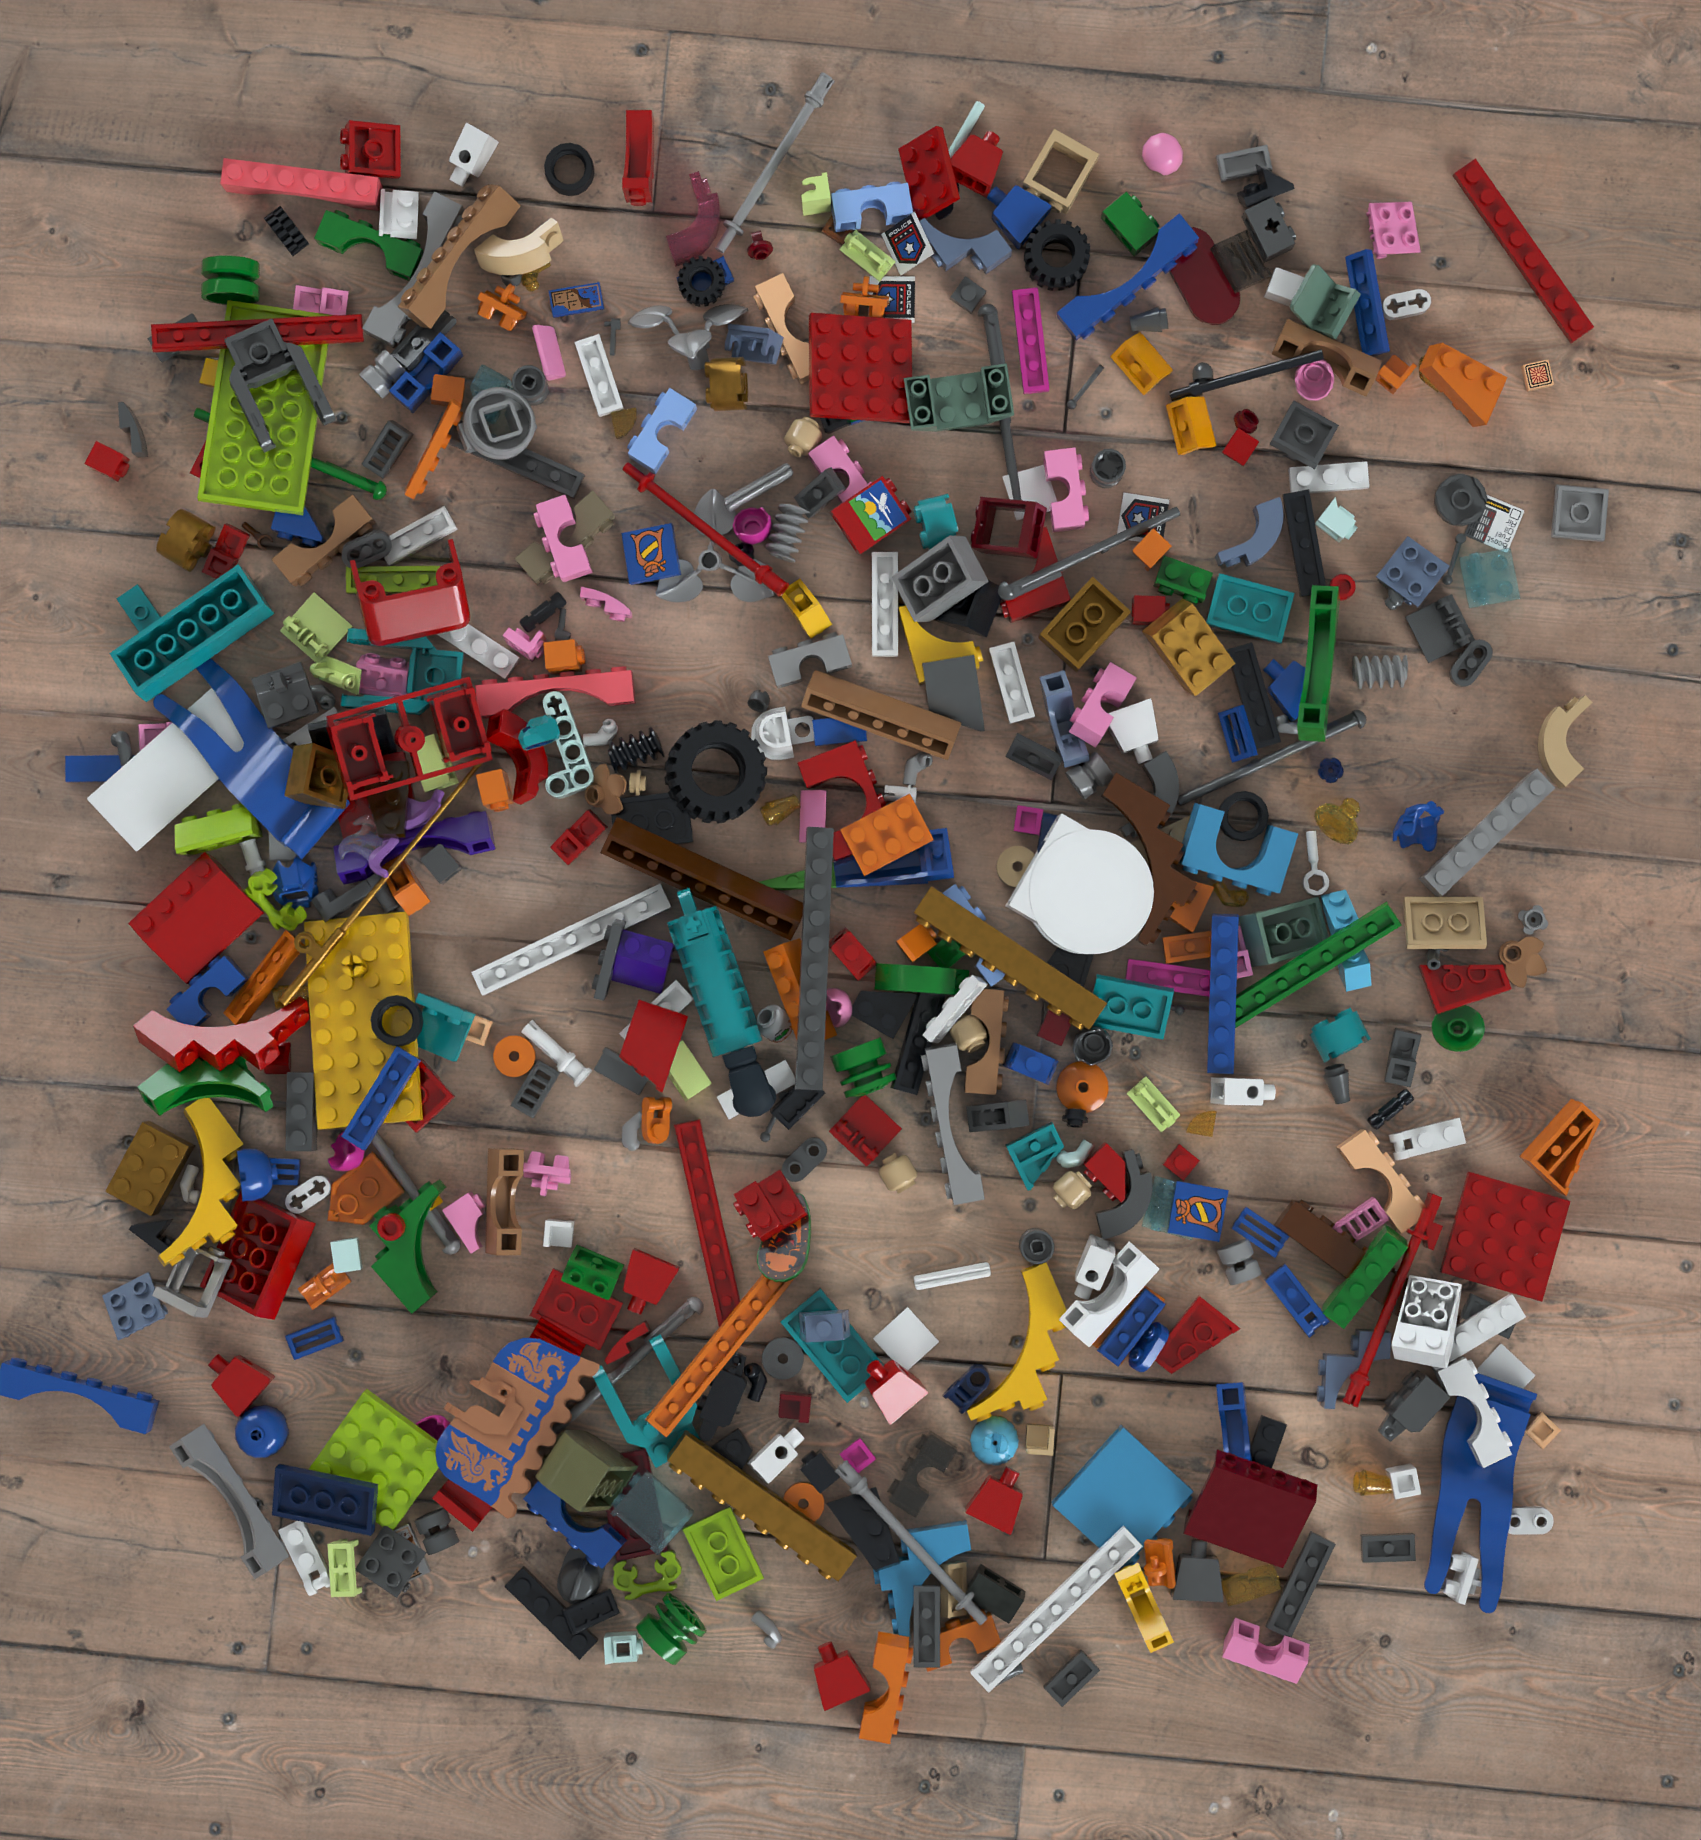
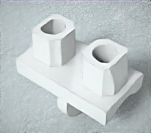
M1463 1551L1461 1555L1451 1554L1449 1569L1456 1572L1453 1580L1445 1578L1440 1591L1457 1603L1465 1605L1468 1593L1474 1595L1476 1587H1481V1579H1479L1481 1569L1476 1568L1479 1559Z

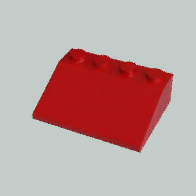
M204 852L128 924L188 984L264 912L246 895L242 887L218 860Z
M240 1191L230 1214L237 1224L236 1229L233 1231L235 1235L223 1244L219 1240L216 1247L225 1252L223 1256L232 1260L217 1296L255 1317L275 1320L316 1223L262 1198L254 1201H242ZM212 1259L200 1284V1287L204 1289L214 1268V1260Z

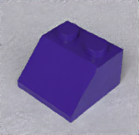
M623 929L611 980L661 994L674 952V943Z

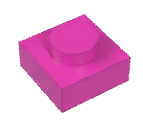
M1017 805L1013 832L1039 836L1043 809Z
M861 1437L839 1453L844 1461L848 1460L858 1473L876 1460L875 1455Z

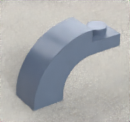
M1280 497L1254 507L1253 513L1256 520V528L1252 538L1243 544L1218 552L1215 556L1218 566L1225 564L1226 568L1241 563L1240 558H1243L1246 567L1265 556L1275 544L1281 532L1283 506Z

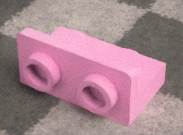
M508 627L503 634L507 645L531 662L535 658L540 659L543 656V642H547V639L540 630L532 640L518 628L513 631Z
M374 653L361 655L356 663V668L362 670L359 693L384 697L408 694L409 662L399 657L391 659L380 658V655Z

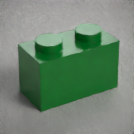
M1126 191L1102 212L1101 219L1135 257L1157 238L1159 224L1152 215L1147 216L1141 209L1143 206L1139 199L1134 195L1130 196Z

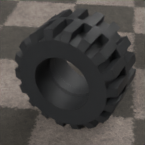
M1055 219V223H1051L1050 220L1046 221L1044 226H1037L1035 232L1031 233L1028 238L1024 253L1026 272H1030L1031 280L1034 281L1036 279L1038 281L1037 285L1041 288L1043 285L1048 286L1047 290L1053 291V288H1058V291H1062L1066 286L1071 288L1075 285L1076 281L1079 282L1082 279L1083 274L1086 272L1090 259V243L1087 244L1088 238L1086 234L1080 233L1081 228L1079 226L1072 227V222L1066 221V224L1061 223V219ZM1053 243L1062 244L1070 250L1072 261L1064 267L1050 266L1044 261L1042 250L1047 245Z

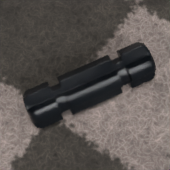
M559 592L553 594L549 602L546 600L532 610L529 617L526 615L519 621L526 632H531L536 628L535 625L537 623L540 625L556 613L555 609L558 608L560 610L566 605V600Z
M1403 1089L1397 1094V1098H1392L1378 1110L1377 1114L1371 1115L1367 1119L1368 1123L1373 1129H1379L1384 1125L1385 1120L1389 1121L1404 1109V1105L1407 1106L1414 1101L1413 1095L1407 1089Z

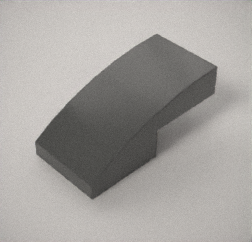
M118 402L119 427L125 433H130L132 453L138 458L148 457L146 440L138 419L129 406L124 402Z
M1399 1028L1394 1029L1386 1067L1385 1082L1411 1087L1417 1064L1416 1056L1422 1036L1421 1033Z

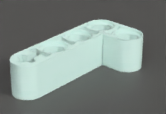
M553 691L546 694L543 699L546 715L557 717L555 720L558 727L563 722L571 724L569 734H559V738L556 740L566 770L552 774L545 783L547 792L554 798L561 799L584 791L588 786L592 785L594 771L567 699L560 692ZM554 698L559 702L562 701L559 704V709L563 715L567 713V716L558 717L556 710L553 707H549L553 704L552 700ZM572 746H577L580 749L579 757L574 760L567 757L568 749ZM583 770L589 773V780L585 784H578L576 781L577 773ZM558 779L563 780L565 783L564 790L560 793H554L551 788L552 783Z

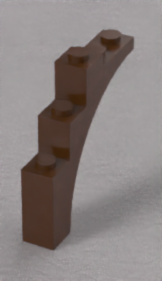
M1116 772L1101 797L1124 815L1136 831L1145 849L1153 880L1154 897L1150 915L1136 941L1146 946L1149 942L1154 944L1161 933L1158 926L1163 919L1168 921L1175 910L1171 906L1173 902L1181 907L1185 903L1190 905L1198 892L1194 889L1197 883L1170 867L1172 863L1177 865L1184 854L1181 850L1184 845L1183 843L1157 828L1158 825L1163 827L1170 817L1171 813L1167 811L1170 805Z

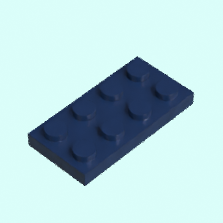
M278 1464L275 1467L272 1516L371 1536L375 1532L378 1484Z

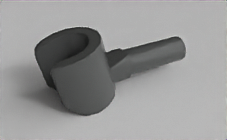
M564 608L560 609L559 625L554 635L555 641L570 640L571 637L570 632L564 631L566 621V609Z

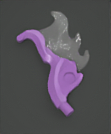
M435 789L431 799L426 802H419L408 798L406 830L426 824L441 807L440 802L445 793ZM372 814L361 816L353 822L354 826L362 825L361 830L347 836L340 843L338 848L340 858L343 860L348 852L359 853L369 861V867L375 874L387 878L389 873L386 869L381 868V862L399 843V838H380Z

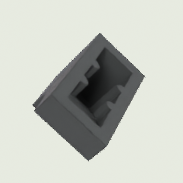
M1026 1099L966 1106L969 1132L1029 1126Z

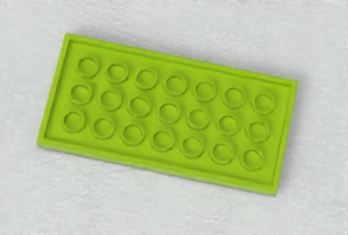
M228 300L224 321L332 315ZM328 344L298 345L302 347L322 388ZM220 349L197 499L201 502L303 515L318 415L296 370H291L289 374L260 387L249 389L265 421L267 431L276 445V448L264 453L230 386L229 377L235 362L228 349Z

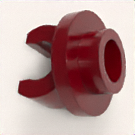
M761 231L751 233L753 243L747 249L748 256L756 260L766 259L773 251L772 243L763 240Z

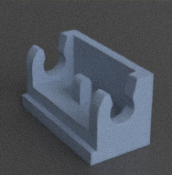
M728 324L727 329L729 330L725 341V350L730 351L734 342L732 358L744 357L745 361L776 365L784 339L783 336L769 328Z

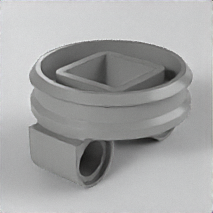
M492 387L481 391L471 400L465 411L463 423L458 424L456 429L465 453L478 451L488 458L503 460L517 456L528 446L537 429L534 412L523 396L508 388ZM507 409L505 417L511 433L492 438L484 415Z

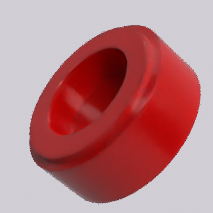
M1347 574L1336 575L1329 583V586H1339L1340 601L1349 599L1356 589L1355 581Z
M389 1213L379 1220L377 1225L378 1233L383 1239L394 1241L405 1232V1222L400 1215Z

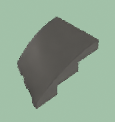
M974 655L922 663L929 711L961 722L962 726L980 732L985 731Z

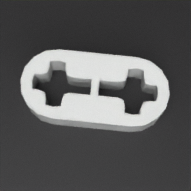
M1423 289L1390 295L1382 303L1384 317L1388 320H1398L1421 315L1430 307L1431 297ZM1416 296L1420 300L1425 301L1421 308L1417 304L1409 305L1408 303L1413 302ZM1391 301H1393L1394 305L1403 304L1404 306L1398 308L1396 314H1393L1392 310L1387 309Z
M324 1175L312 1177L287 1195L285 1199L287 1209L294 1214L308 1210L331 1193V1180ZM316 1180L319 1183L325 1182L326 1186L323 1188V1194L320 1191L313 1195L310 1191L316 1187ZM294 1195L296 1197L307 1195L308 1198L301 1203L302 1208L299 1206L293 1207Z

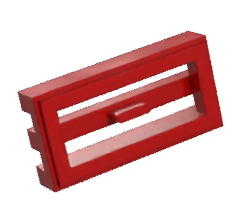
M540 1318L529 1337L541 1339L576 1356H580L586 1345L543 1318Z

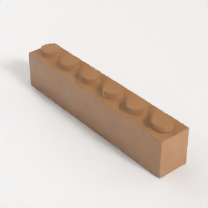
M814 670L801 705L802 708L945 760L949 759L961 726V722L818 670Z

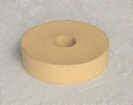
M1012 846L1004 850L999 856L996 865L997 874L1001 881L1010 887L1016 888L1035 854L1023 846ZM1020 862L1022 870L1019 872L1014 871L1013 863Z

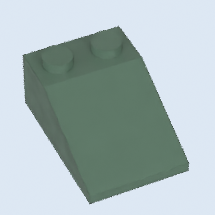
M1319 896L1239 916L1251 967L1269 965L1297 957L1328 938Z

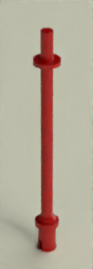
M629 462L624 465L622 470L639 483L637 490L640 493L646 490L651 492L755 574V581L757 583H763L779 597L784 594L789 583L775 574L771 566L758 564L653 482L655 478L654 473L649 472L647 475H644Z
M1423 1207L1414 1231L1410 1229L1406 1231L1412 1235L1408 1249L1405 1251L1359 1369L1354 1374L1351 1373L1349 1377L1351 1382L1342 1400L1349 1405L1351 1404L1358 1408L1365 1387L1369 1386L1371 1382L1369 1381L1368 1372L1422 1239L1428 1241L1430 1238L1425 1236L1424 1232L1432 1215V1210Z

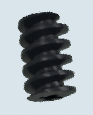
M652 727L649 728L648 736L642 730L639 731V739L637 740L632 734H629L628 743L620 737L619 746H616L612 740L609 741L608 754L615 773H618V765L623 770H628V762L633 767H637L638 758L646 764L648 755L654 761L657 760V752H660L665 757L658 734Z

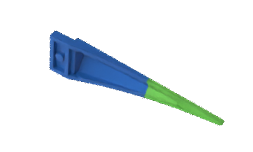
M947 828L929 830L934 841L866 876L863 875L854 856L832 862L831 888L928 884V881L954 878ZM805 870L760 881L759 883L775 890L804 889Z

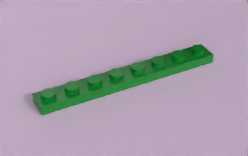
M1387 901L1236 994L1235 1028L1402 926Z

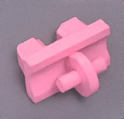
M532 1151L527 1163L523 1165V1177L532 1179L531 1187L541 1188L540 1195L546 1196L548 1189H558V1183L570 1184L569 1157L557 1155L555 1156L553 1167L544 1166L545 1154Z

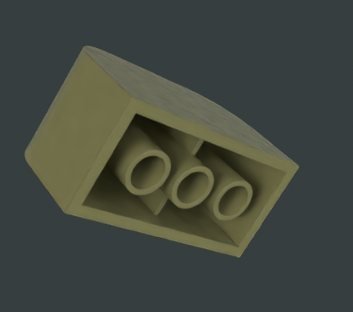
M565 1430L557 1436L555 1446L550 1454L545 1455L542 1459V1466L535 1477L542 1485L577 1511L610 1510L632 1477V1474L638 1468V1465L584 1430Z

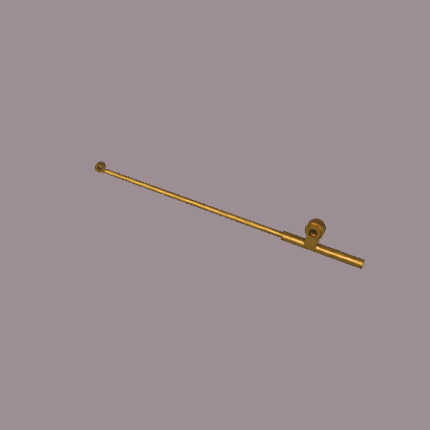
M482 763L474 765L387 870L389 876L387 878L382 877L343 925L337 927L322 947L315 942L314 936L309 932H300L296 935L294 939L295 948L301 953L309 954L312 959L278 999L286 1006L345 936L346 930ZM301 939H308L309 945L302 946L300 943Z

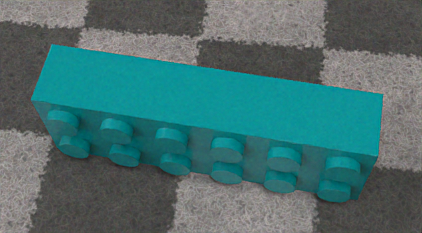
M238 564L109 654L135 694L145 702H148L275 613L249 574Z

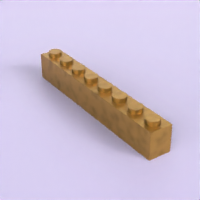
M932 886L913 913L917 916L915 921L927 929L930 925L939 930L937 935L948 943H951L952 940L956 941L961 945L959 950L971 958L974 954L983 959L981 965L993 973L998 969L1005 974L1003 977L1005 981L1014 987L1019 983L1027 989L1025 991L1026 995L1037 1002L1040 998L1049 1003L1046 1007L1058 1016L1064 1013L1071 1018L1069 1023L1081 1031L1084 1027L1090 1030L1107 1004Z
M687 1430L684 1431L668 1453L667 1461L670 1462L668 1466L680 1475L684 1472L690 1476V1482L701 1490L705 1487L713 1493L711 1495L712 1498L720 1504L728 1503L734 1508L733 1512L743 1520H746V1518L752 1520L755 1523L754 1527L764 1535H767L769 1532L777 1538L775 1542L785 1550L793 1549L798 1553L796 1555L797 1558L807 1565L812 1563L819 1568L818 1572L828 1580L834 1578L839 1582L857 1557L856 1551L811 1520Z

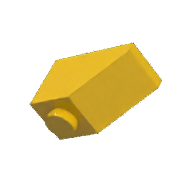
M800 578L788 586L781 597L810 639L832 625L818 600Z

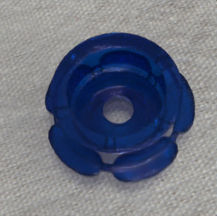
M1325 758L1320 762L1318 775L1321 779H1325L1327 783H1335L1338 778L1343 776L1344 769L1338 759ZM1329 768L1333 769L1332 773L1328 771Z

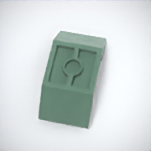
M1007 363L981 367L980 372L932 379H930V375L904 378L912 431L938 432L987 425L1014 416Z

